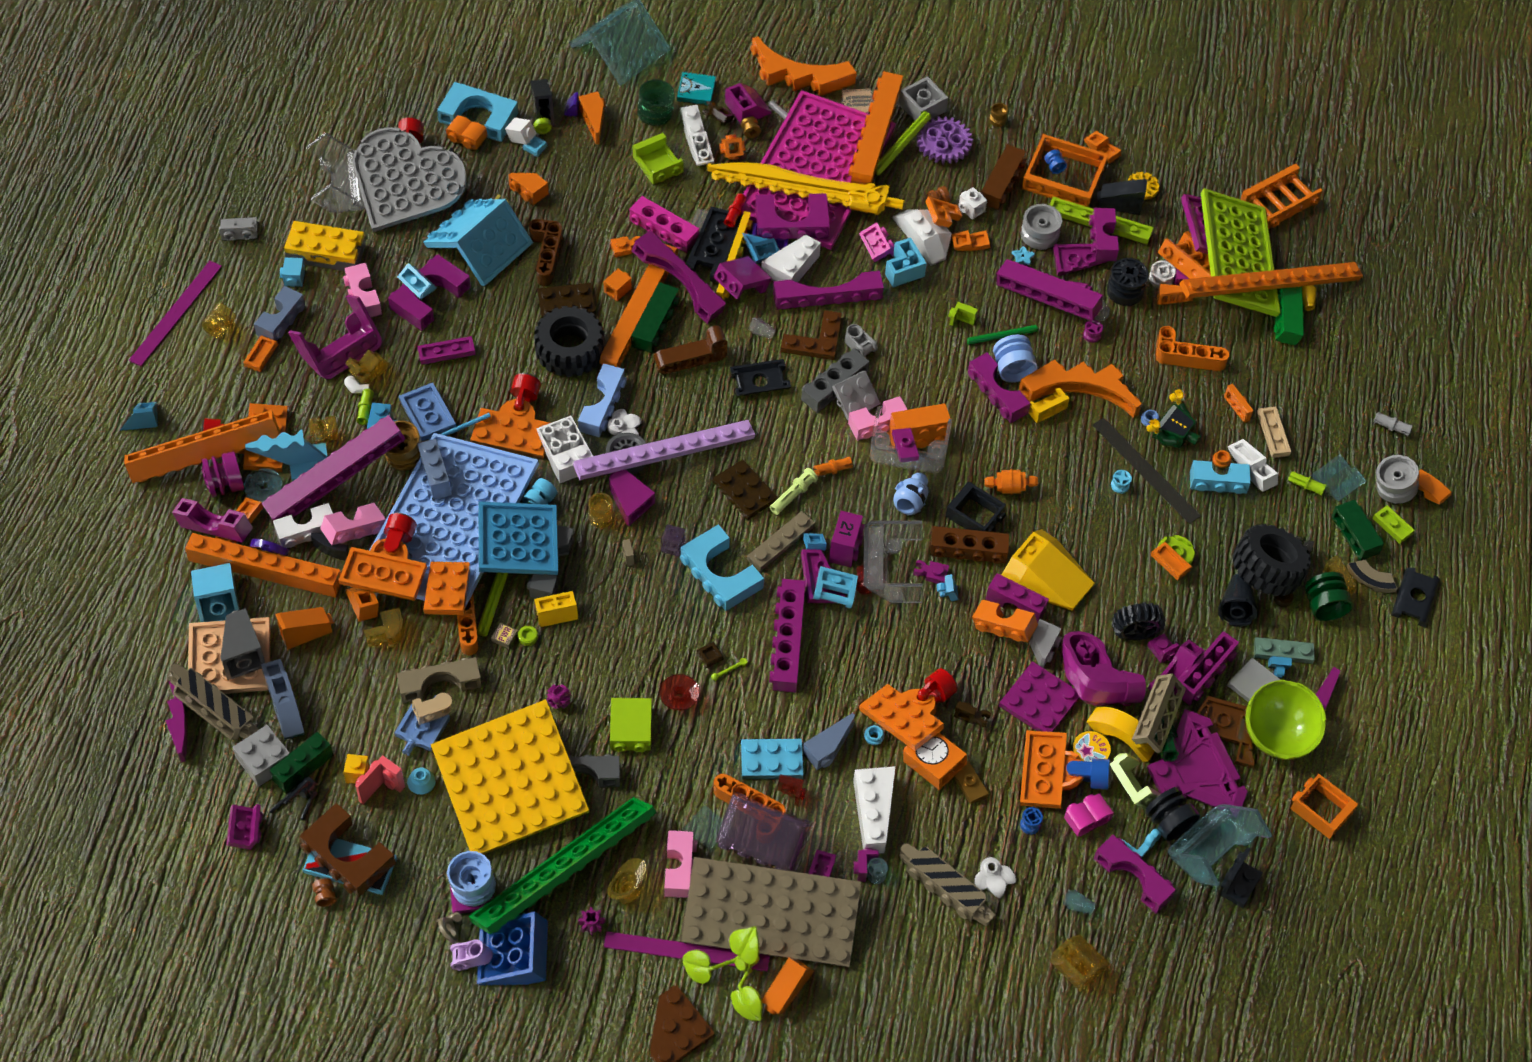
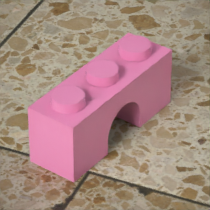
M366 263L345 268L346 275L343 276L345 286L350 288L348 289V294L361 298L370 317L382 315L376 290L363 291L372 288L371 277Z
M899 396L883 402L882 416L871 415L867 408L850 412L848 424L857 440L867 439L872 435L887 432L889 430L891 413L904 411L907 408Z
M372 503L358 507L354 520L346 518L342 512L325 515L320 529L330 544L335 545L353 539H360L368 535L378 534L386 519L376 504Z
M668 831L667 858L677 859L682 865L676 869H666L664 897L688 898L694 860L692 859V852H697V840H693V832Z

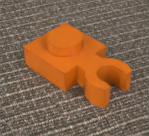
M628 236L610 239L614 257L632 254L634 243L640 236L633 237L632 240H629Z

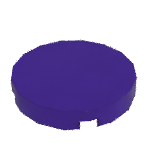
M252 539L250 543L252 548L288 556L289 553L287 548L266 540Z

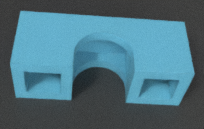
M1193 460L1190 469V489L1247 494L1250 486L1249 464L1231 463L1228 473L1220 475L1213 470L1212 462Z

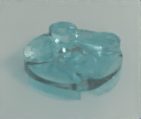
M268 468L259 469V472L254 474L253 472L250 473L244 481L247 498L261 503L270 495H274L283 488L282 479L279 477V474ZM264 484H267V488L261 489L259 487L263 486Z

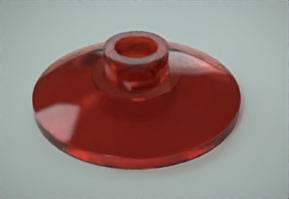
M684 674L671 675L660 686V699L670 709L686 710L697 702L699 686L690 676ZM677 694H682L683 696H682V697H677L676 695H677Z

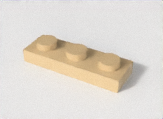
M1277 407L1258 408L1257 414L1271 457L1290 456L1291 450Z

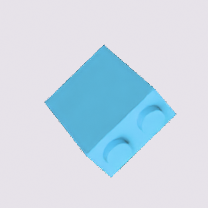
M230 563L191 571L194 599L200 622L225 621L226 615L231 614L235 610H240Z

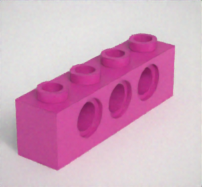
M641 196L629 209L630 221L633 224L641 226L647 232L651 230L661 240L667 241L686 253L694 246L699 235V228L649 199Z

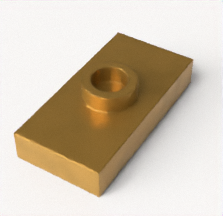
M967 761V765L954 776V779L971 805L988 797L989 793L970 762Z

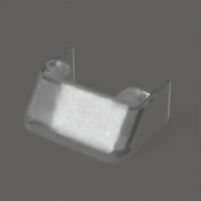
M325 132L306 146V149L319 157L320 167L331 174L332 184H329L312 196L311 201L332 213L363 210L365 205L353 168L355 150Z
M878 406L871 439V460L877 464L937 474L941 472L945 464L952 419L948 420L945 441H933L929 444L927 452L918 451L919 461L900 463L896 447L890 446L891 439L889 434L878 430L882 407Z
M922 521L868 522L864 527V586L890 603H922L923 583H887L888 553L900 552L903 548V540H922Z

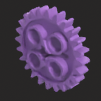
M945 116L944 120H941L938 117L937 121L931 118V123L927 122L918 132L917 147H920V152H924V157L929 155V160L935 158V163L939 160L942 161V164L945 161L951 164L952 160L958 162V158L963 160L964 155L968 156V152L971 151L973 139H971L972 133H969L970 129H965L966 124L960 125V120L953 122L954 118L947 120Z

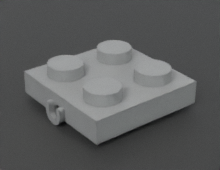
M866 370L832 386L838 399L836 401L837 405L842 408L847 420H849L850 412L862 408L870 410L880 405Z

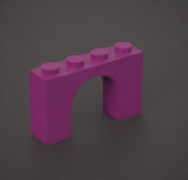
M827 193L809 194V214L803 220L796 222L786 221L777 215L774 205V194L756 195L757 236L768 239L801 238L804 235L819 239L829 237L830 225Z
M438 254L434 258L429 259L426 265L419 269L435 286L445 288L458 298L471 288L470 276ZM404 283L388 297L389 308L419 330L423 331L434 321L433 309L420 301Z

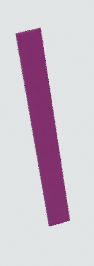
M212 261L205 265L131 356L130 362L139 366L145 363L222 268L221 265Z
M608 931L604 943V948L682 959L683 955L691 950H700L710 957V963L720 964L738 956L731 949ZM759 954V962L751 967V969L768 972L770 955ZM735 963L726 965V966L736 967V966H735Z

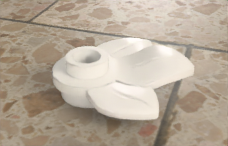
M618 409L613 412L612 419L608 421V431L612 435L634 433L639 436L635 428L641 424L642 419L635 414H627L625 409Z
M988 857L981 862V871L975 876V886L980 890L988 888L997 898H1001L1004 894L1006 884L1016 882L1013 871L1008 866L1001 865L993 857ZM988 864L994 866V871L988 869Z

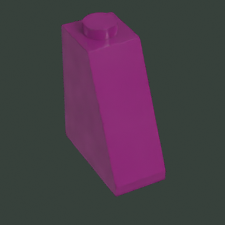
M626 469L613 472L609 476L611 494L626 525L630 526L655 504V492Z

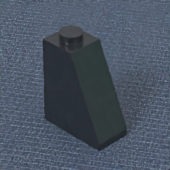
M548 80L530 81L536 120L547 118L551 122V127H555L552 93Z
M1147 179L1103 184L1102 190L1097 193L1096 201L1099 202V208H1115L1116 212L1140 215L1146 194Z

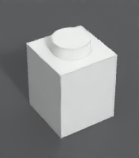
M514 118L505 128L513 143L527 145L536 135L531 121L526 119Z

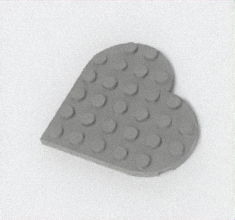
M382 128L369 133L361 140V144L354 151L353 168L373 232L444 210L453 205L465 190L467 183L466 170L461 159L454 152L439 146L421 148L418 140L412 134L401 131L399 128Z

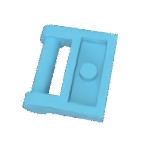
M820 566L813 599H824L852 608L858 576ZM822 588L848 594V596L843 597L824 592Z

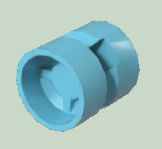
M539 478L531 487V490L524 495L522 502L524 504L548 505L557 495V490L549 481Z

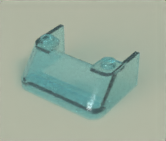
M1221 804L1214 807L1168 849V853L1171 859L1196 882L1218 886L1220 883L1211 866L1235 844L1246 846L1252 843L1256 836L1270 838L1272 834L1258 809Z

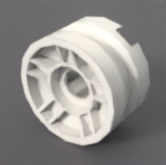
M1157 261L1151 267L1149 281L1157 288H1159L1160 284L1172 285L1176 269L1168 261Z

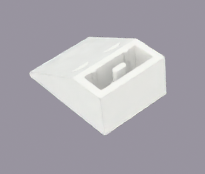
M572 416L537 428L538 435L559 483L578 477L573 466L574 461L593 457Z

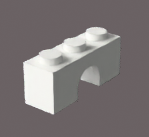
M329 503L311 508L312 519L306 524H297L293 520L292 515L273 520L280 545L285 548H291L297 544L312 541V532L324 534L320 529L324 516L333 514Z

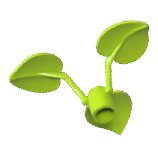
M756 926L738 929L730 935L729 943L731 950L738 955L731 960L710 966V957L703 951L691 950L683 955V965L692 980L701 984L711 979L710 970L735 963L737 969L745 971V974L738 985L739 990H735L731 994L733 1007L746 1019L752 1021L763 1019L762 1000L759 993L751 986L743 987L745 980L752 972L751 967L759 962V937Z

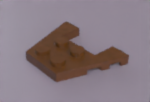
M1208 696L1197 714L1211 719L1213 726L1209 727L1211 734L1217 732L1221 740L1239 745L1235 764L1253 768L1252 742L1245 722L1247 706Z

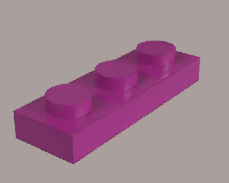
M472 336L417 346L421 365L475 355Z

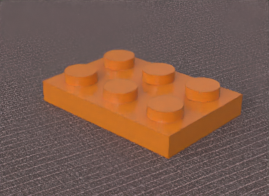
M430 562L423 609L424 614L464 615L471 568L470 562Z

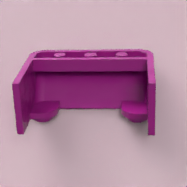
M345 296L353 310V313L348 315L345 320L348 333L323 349L319 350L316 344L307 342L300 332L292 330L288 332L301 357L322 378H333L377 350L382 344V338L361 298L358 296Z

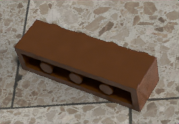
M1009 144L1006 145L981 190L982 195L987 199L986 206L999 210L1001 204L1006 203L1007 193H1011L1014 187V180L1017 181L1019 179L1020 169H1024L1027 163L1025 150Z

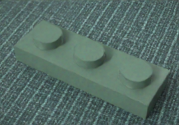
M1255 637L1254 658L1270 659L1272 656L1292 658V662L1313 664L1314 643Z

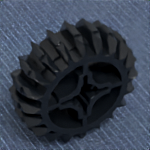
M1137 602L1117 610V613L1113 614L1112 627L1116 636H1119V639H1126L1127 641L1147 640L1149 637H1155V634H1160V631L1164 630L1166 620L1162 608L1158 605H1153V603L1146 604V602L1138 604Z

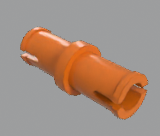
M847 457L839 460L831 459L827 463L814 465L813 469H816L814 472L819 477L830 473L833 475L837 474L838 471L853 468L851 458Z

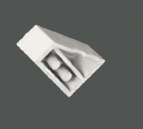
M804 235L763 260L761 268L772 278V281L793 280L799 282L820 256L821 242Z

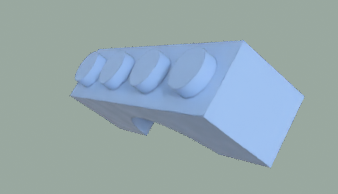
M603 363L597 377V388L605 396L595 405L584 406L578 419V429L580 432L600 437L602 431L606 430L607 419L614 412V403L619 401L620 389L626 385L627 378L624 376V369Z

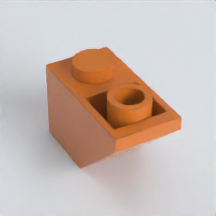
M510 173L508 175L510 189L514 192L516 191L525 201L530 202L532 205H535L549 194L548 182L537 173Z
M354 587L346 589L345 592L359 622L378 617L379 602L374 592Z

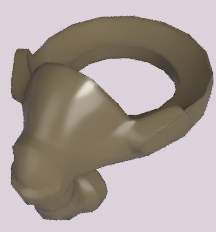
M458 912L437 920L441 933L451 943H456L459 938L458 931L453 921L459 922L462 920V914Z

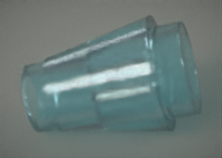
M1070 889L1063 901V905L1067 906V909L1090 915L1096 903L1077 890L1072 891Z

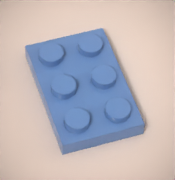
M433 383L399 396V401L411 423L418 429L421 441L431 438L433 433L441 434L456 427L454 419Z

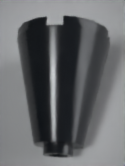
M1235 574L1232 576L1219 604L1218 615L1223 622L1226 620L1231 626H1247L1251 624L1252 620L1257 618L1258 609L1252 585L1247 584L1243 577Z

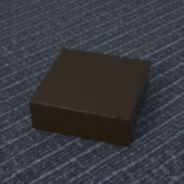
M714 641L698 649L696 653L706 668L724 660V656Z

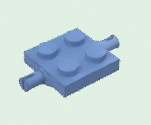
M411 704L394 732L396 737L407 742L402 753L410 756L415 746L432 751L431 744L438 741L450 720V715L419 725Z

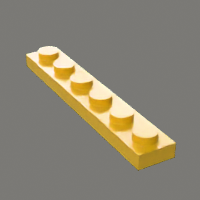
M744 211L727 261L739 259V257L743 256V244H746L742 233L748 234V230L751 231L753 220H751V212ZM719 283L716 294L724 300L729 297V292Z

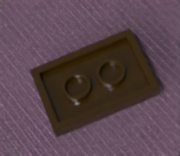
M591 283L537 288L540 314L543 319V315L547 312L551 313L553 309H561L562 306H568V308L578 306V309L584 308L588 310V313L592 312L596 315Z
M743 459L713 477V483L747 520L772 505L778 498Z

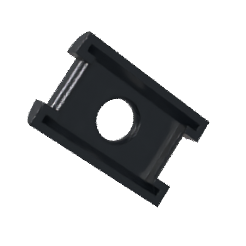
M784 359L730 367L731 378L736 379L738 387L735 388L736 397L791 388L790 380L785 381L782 372L785 370ZM758 376L765 377L767 384L763 387H758L753 383L754 378Z
M1407 568L1404 572L1391 616L1399 618L1402 613L1419 619V626L1426 628L1441 580L1435 575L1431 578L1415 572L1416 568ZM1415 588L1422 590L1425 593V598L1420 601L1415 600L1410 594L1411 590Z

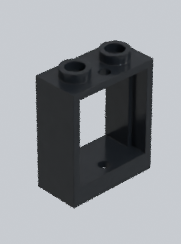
M968 481L947 506L945 517L967 530L993 532L996 528L995 525L998 522L1001 523L1006 516V504ZM969 499L994 513L985 526L960 512Z

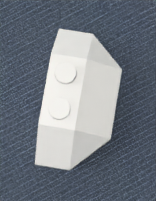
M907 209L892 217L908 238H912L919 252L931 266L946 259L952 233L947 227L934 224L929 210Z

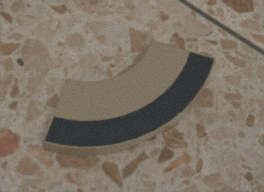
M1366 560L1347 564L1348 571L1360 584L1363 583L1373 588L1372 590L1383 593L1397 591L1391 573H1383L1373 569Z

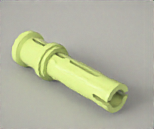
M806 468L799 478L793 480V485L770 505V510L775 515H778L800 493H805L807 487L818 480L816 473L812 469Z

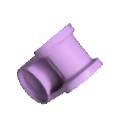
M479 940L453 944L450 947L451 952H453L451 969L466 970L471 967L485 965L491 961L493 952Z

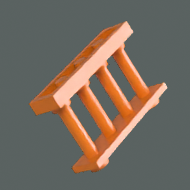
M1296 163L1242 192L1240 200L1265 207L1259 199L1267 197L1279 209V211L1272 214L1265 207L1268 229L1276 227L1280 222L1312 205L1318 204L1321 200L1320 197L1323 191L1321 188L1311 192L1298 179L1300 167ZM1293 183L1305 197L1298 199L1285 185ZM1280 190L1292 204L1285 206L1272 192Z
M1189 231L1184 232L1176 245L1168 238L1164 240L1158 254L1189 279L1211 277L1208 254L1195 251Z

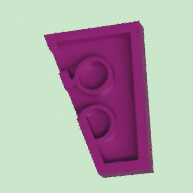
M1054 244L1053 247L1057 277L1108 261H1095L1094 253H1091L1092 244Z
M802 549L801 559L807 602L836 603L824 599H813L820 566L830 568L821 550ZM822 588L824 592L846 597L841 592Z

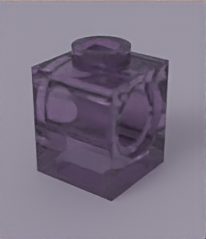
M667 524L661 538V552L679 557L681 546L685 543V529Z

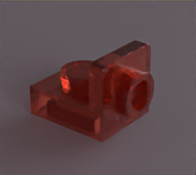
M780 774L777 790L787 795L795 794L794 805L798 806L800 800H804L806 788H803L804 780Z

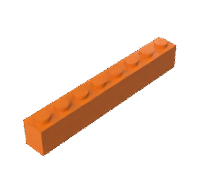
M883 71L882 77H878L876 85L878 90H874L872 98L874 103L870 102L868 111L870 115H866V127H863L861 131L862 140H858L857 144L858 153L855 152L852 162L854 166L851 165L849 169L850 183L868 184L873 182L902 88L903 75Z
M270 410L125 455L124 465L132 483L144 482L149 478L161 477L174 470H183L190 465H199L203 463L202 459L204 458L210 460L212 456H215L216 459H219L224 453L232 451L238 453L240 450L245 449V444L257 441L262 435H267L272 439L277 438L280 434V429L273 411Z
M195 533L191 534L185 547L188 560L211 567L230 563L232 572L335 598L341 587L338 581L341 575L340 569Z

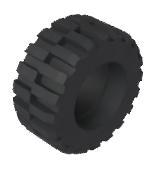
M562 306L561 309L555 308L551 313L547 312L543 315L544 319L541 318L538 321L534 331L536 356L540 360V364L546 367L548 371L552 373L554 371L556 375L560 376L564 374L566 377H572L575 374L580 376L583 375V372L588 373L592 370V367L595 368L599 364L601 354L605 348V337L602 323L592 312L588 313V310L584 308L578 309V306H573L572 308ZM566 335H575L585 340L582 344L575 347H562L555 343L558 338Z
M1261 524L1245 531L1233 551L1232 559L1235 570H1238V575L1243 577L1247 584L1254 586V589H1259L1265 594L1271 593L1273 596H1279L1280 594L1285 596L1295 592L1311 568L1310 554H1308L1306 546H1303L1302 542L1299 539L1297 540L1292 533L1289 534L1285 529L1276 528L1274 525L1267 526L1266 524Z

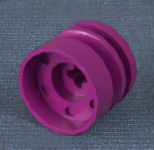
M234 451L222 454V463L219 464L215 456L211 457L213 462L211 466H209L207 458L202 459L204 481L212 498L217 497L215 488L218 487L220 488L221 495H225L224 486L226 485L229 486L232 493L245 490Z

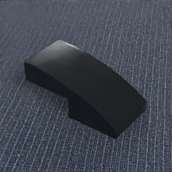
M311 533L314 547L328 556L346 561L349 554L348 545L339 543L331 545L324 534Z

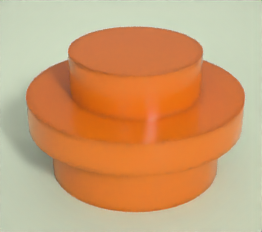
M1220 450L1213 455L1212 461L1215 466L1226 468L1231 464V456L1227 451Z

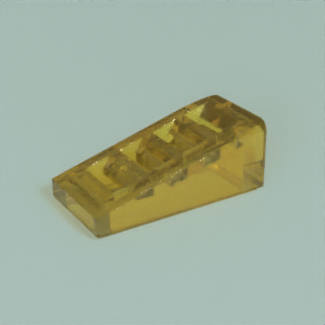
M1335 555L1327 561L1323 573L1339 572L1343 574L1348 588L1347 591L1351 597L1357 585L1339 556Z

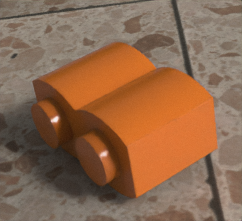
M457 115L446 129L447 138L451 142L463 144L464 147L472 150H477L488 136L485 126L472 122L460 115Z

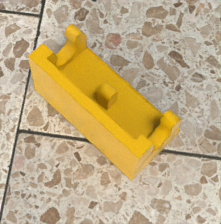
M1057 388V392L1036 403L1030 401L1028 413L1036 423L1067 409L1070 398L1068 395L1066 396L1061 388Z
M573 591L534 599L540 627L578 620L577 604Z

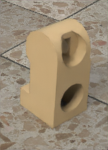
M439 693L435 698L424 702L420 698L412 700V709L419 725L448 715L452 709V698L450 695Z

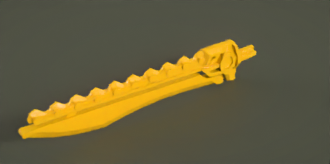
M746 162L714 165L709 163L707 165V170L712 172V179H726L730 184L741 182L743 186L755 185L758 189L770 188L772 192L784 191L787 195L795 193L799 194L801 198L809 197V194L827 193V200L831 204L839 202L851 210L874 213L875 215H879L881 211H884L885 206L903 209L904 200L888 197V185L876 187L874 183L858 184L817 178L762 163Z

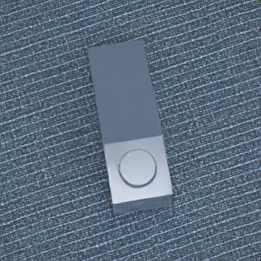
M853 713L804 743L803 753L816 770L822 767L826 768L833 762L854 726L855 715Z

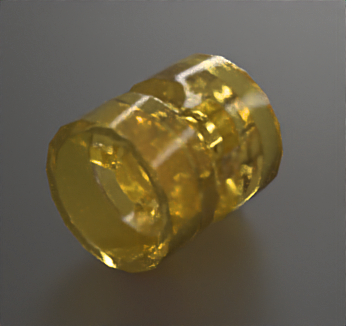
M219 303L216 304L201 325L212 337L221 338L227 331V328L235 321L236 315L229 307Z
M335 415L326 416L323 420L319 417L309 419L312 443L323 442L325 438L328 441L339 440Z
M596 493L588 501L589 521L594 527L605 528L613 521V500L605 493Z

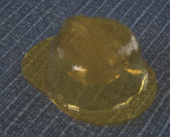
M633 858L625 862L607 887L608 896L619 900L623 905H628L636 900L642 893L641 881L646 873L645 862L640 858Z

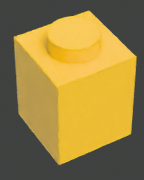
M347 754L343 771L346 783L356 784L357 779L361 775L366 774L370 768L368 756Z

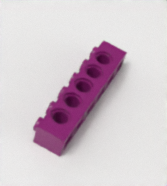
M782 579V586L777 587V598H780V603H776L775 614L779 615V620L775 619L774 631H777V637L773 636L772 648H776V654H771V665L774 666V671H770L769 683H773L772 691L796 693L805 581Z

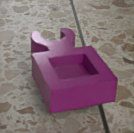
M917 560L916 567L921 569L914 568L913 575L918 577L925 575V581L937 584L945 583V576L948 573L949 565L930 561V565H926L924 561Z

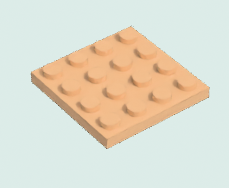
M251 618L250 621L261 646L265 663L270 662V618ZM225 621L189 623L188 670L192 668L200 673L203 678L217 686L224 694L269 690L262 669L227 680L220 658Z

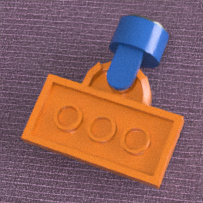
M1026 730L1020 806L1061 809L1063 790H1071L1082 781L1091 782V789L1108 790L1111 787L1112 767L1110 763L1112 761L1092 758V762L1082 761L1077 753L1066 751L1067 733Z

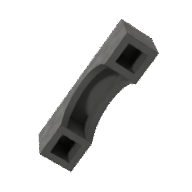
M557 525L558 557L569 555L574 541V529ZM534 574L533 578H529L527 584L530 598L534 599L555 595L558 588L556 575Z
M607 754L604 756L584 755L583 757H574L568 755L575 774L583 773L591 776L599 787H620L619 756Z

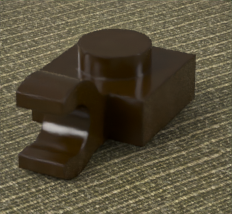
M713 101L706 102L710 106V110L703 109L705 114H712L721 123L733 121L735 117L733 113L717 106Z
M958 701L954 717L970 724L975 722L981 727H986L987 721L983 720L982 717L990 719L991 712L988 710L977 712V708L973 707V705Z

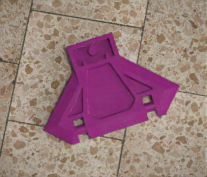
M1184 709L1176 730L1178 734L1176 742L1180 753L1178 759L1173 762H1165L1162 759L1147 766L1159 793L1162 794L1173 787H1179L1183 792L1182 795L1239 816L1247 790L1245 786L1238 787L1236 781L1240 779V776L1218 733L1211 734L1209 727L1213 726L1211 719ZM1200 731L1202 732V734H1203V736H1204V737H1202V738H1200V736H1199V734H1198V732H1200ZM1225 785H1228L1231 791L1227 792Z

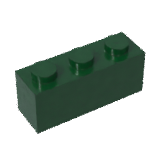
M1354 499L1335 506L1331 517L1359 561L1380 554L1384 545L1383 539L1377 534L1373 523L1368 520L1363 508L1358 505L1356 500Z
M317 731L270 769L273 782L287 794L305 777H308L334 756L331 744Z

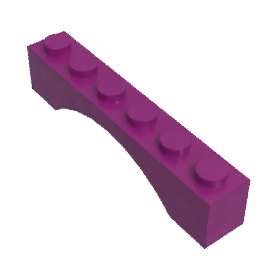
M651 230L635 241L632 252L644 263L663 268L679 279L691 296L695 313L705 323H710L722 313L726 305L722 297L717 295L707 283H704L697 273L692 271Z
M880 271L862 272L850 282L834 287H811L793 280L774 281L773 295L776 309H789L882 299L884 287Z

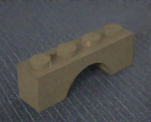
M476 657L463 658L455 662H443L435 666L427 665L415 670L407 669L397 673L402 703L412 702V700L417 698L422 700L426 689L436 682L447 681L454 683L461 691L482 687Z

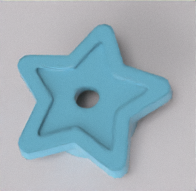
M1022 246L1020 250L1012 251V254L1015 256V262L1022 265H1030V258L1034 256V252L1027 251L1025 246Z

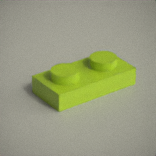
M1388 505L1374 514L1372 518L1399 544L1413 535L1415 531Z

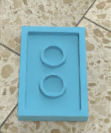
M741 739L742 779H803L802 739Z

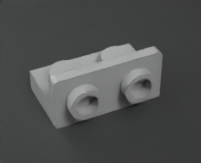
M257 217L221 219L219 227L221 241L258 238Z

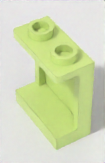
M1121 753L1114 758L1110 766L1134 804L1145 810L1160 793L1149 786L1142 789L1132 773V769L1138 766L1140 762L1128 753Z

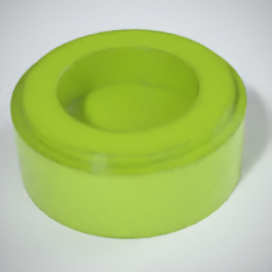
M539 118L534 122V129L538 134H546L552 128L551 122L547 118Z
M533 626L522 627L518 632L519 642L524 646L534 645L538 640L536 628Z

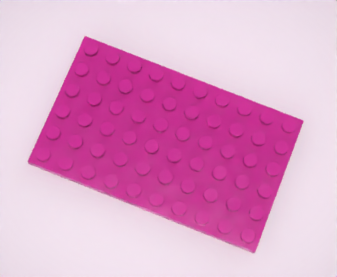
M801 90L761 163L817 178L851 182V176L848 175L851 165L854 166L852 162L855 152L858 153L857 144L858 140H862L861 131L863 127H866L865 118L868 113ZM894 122L890 124L882 152L895 130L896 123ZM748 185L743 193L747 200L742 208V215L744 211L751 212V220L753 222H756V195L774 194L775 211L780 218L786 221H800L809 214V197L801 198L799 194L795 193L787 195L784 191L772 192L770 188L758 189L755 185ZM827 200L830 225L829 237L813 239L821 242L820 246L831 250L852 210L842 205V203L831 204Z

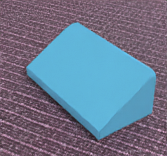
M409 263L397 276L420 299L437 288L415 266Z

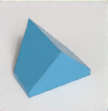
M742 233L756 264L762 263L763 260L779 251L774 238L768 239Z
M157 402L138 403L133 409L132 416L120 430L158 427Z

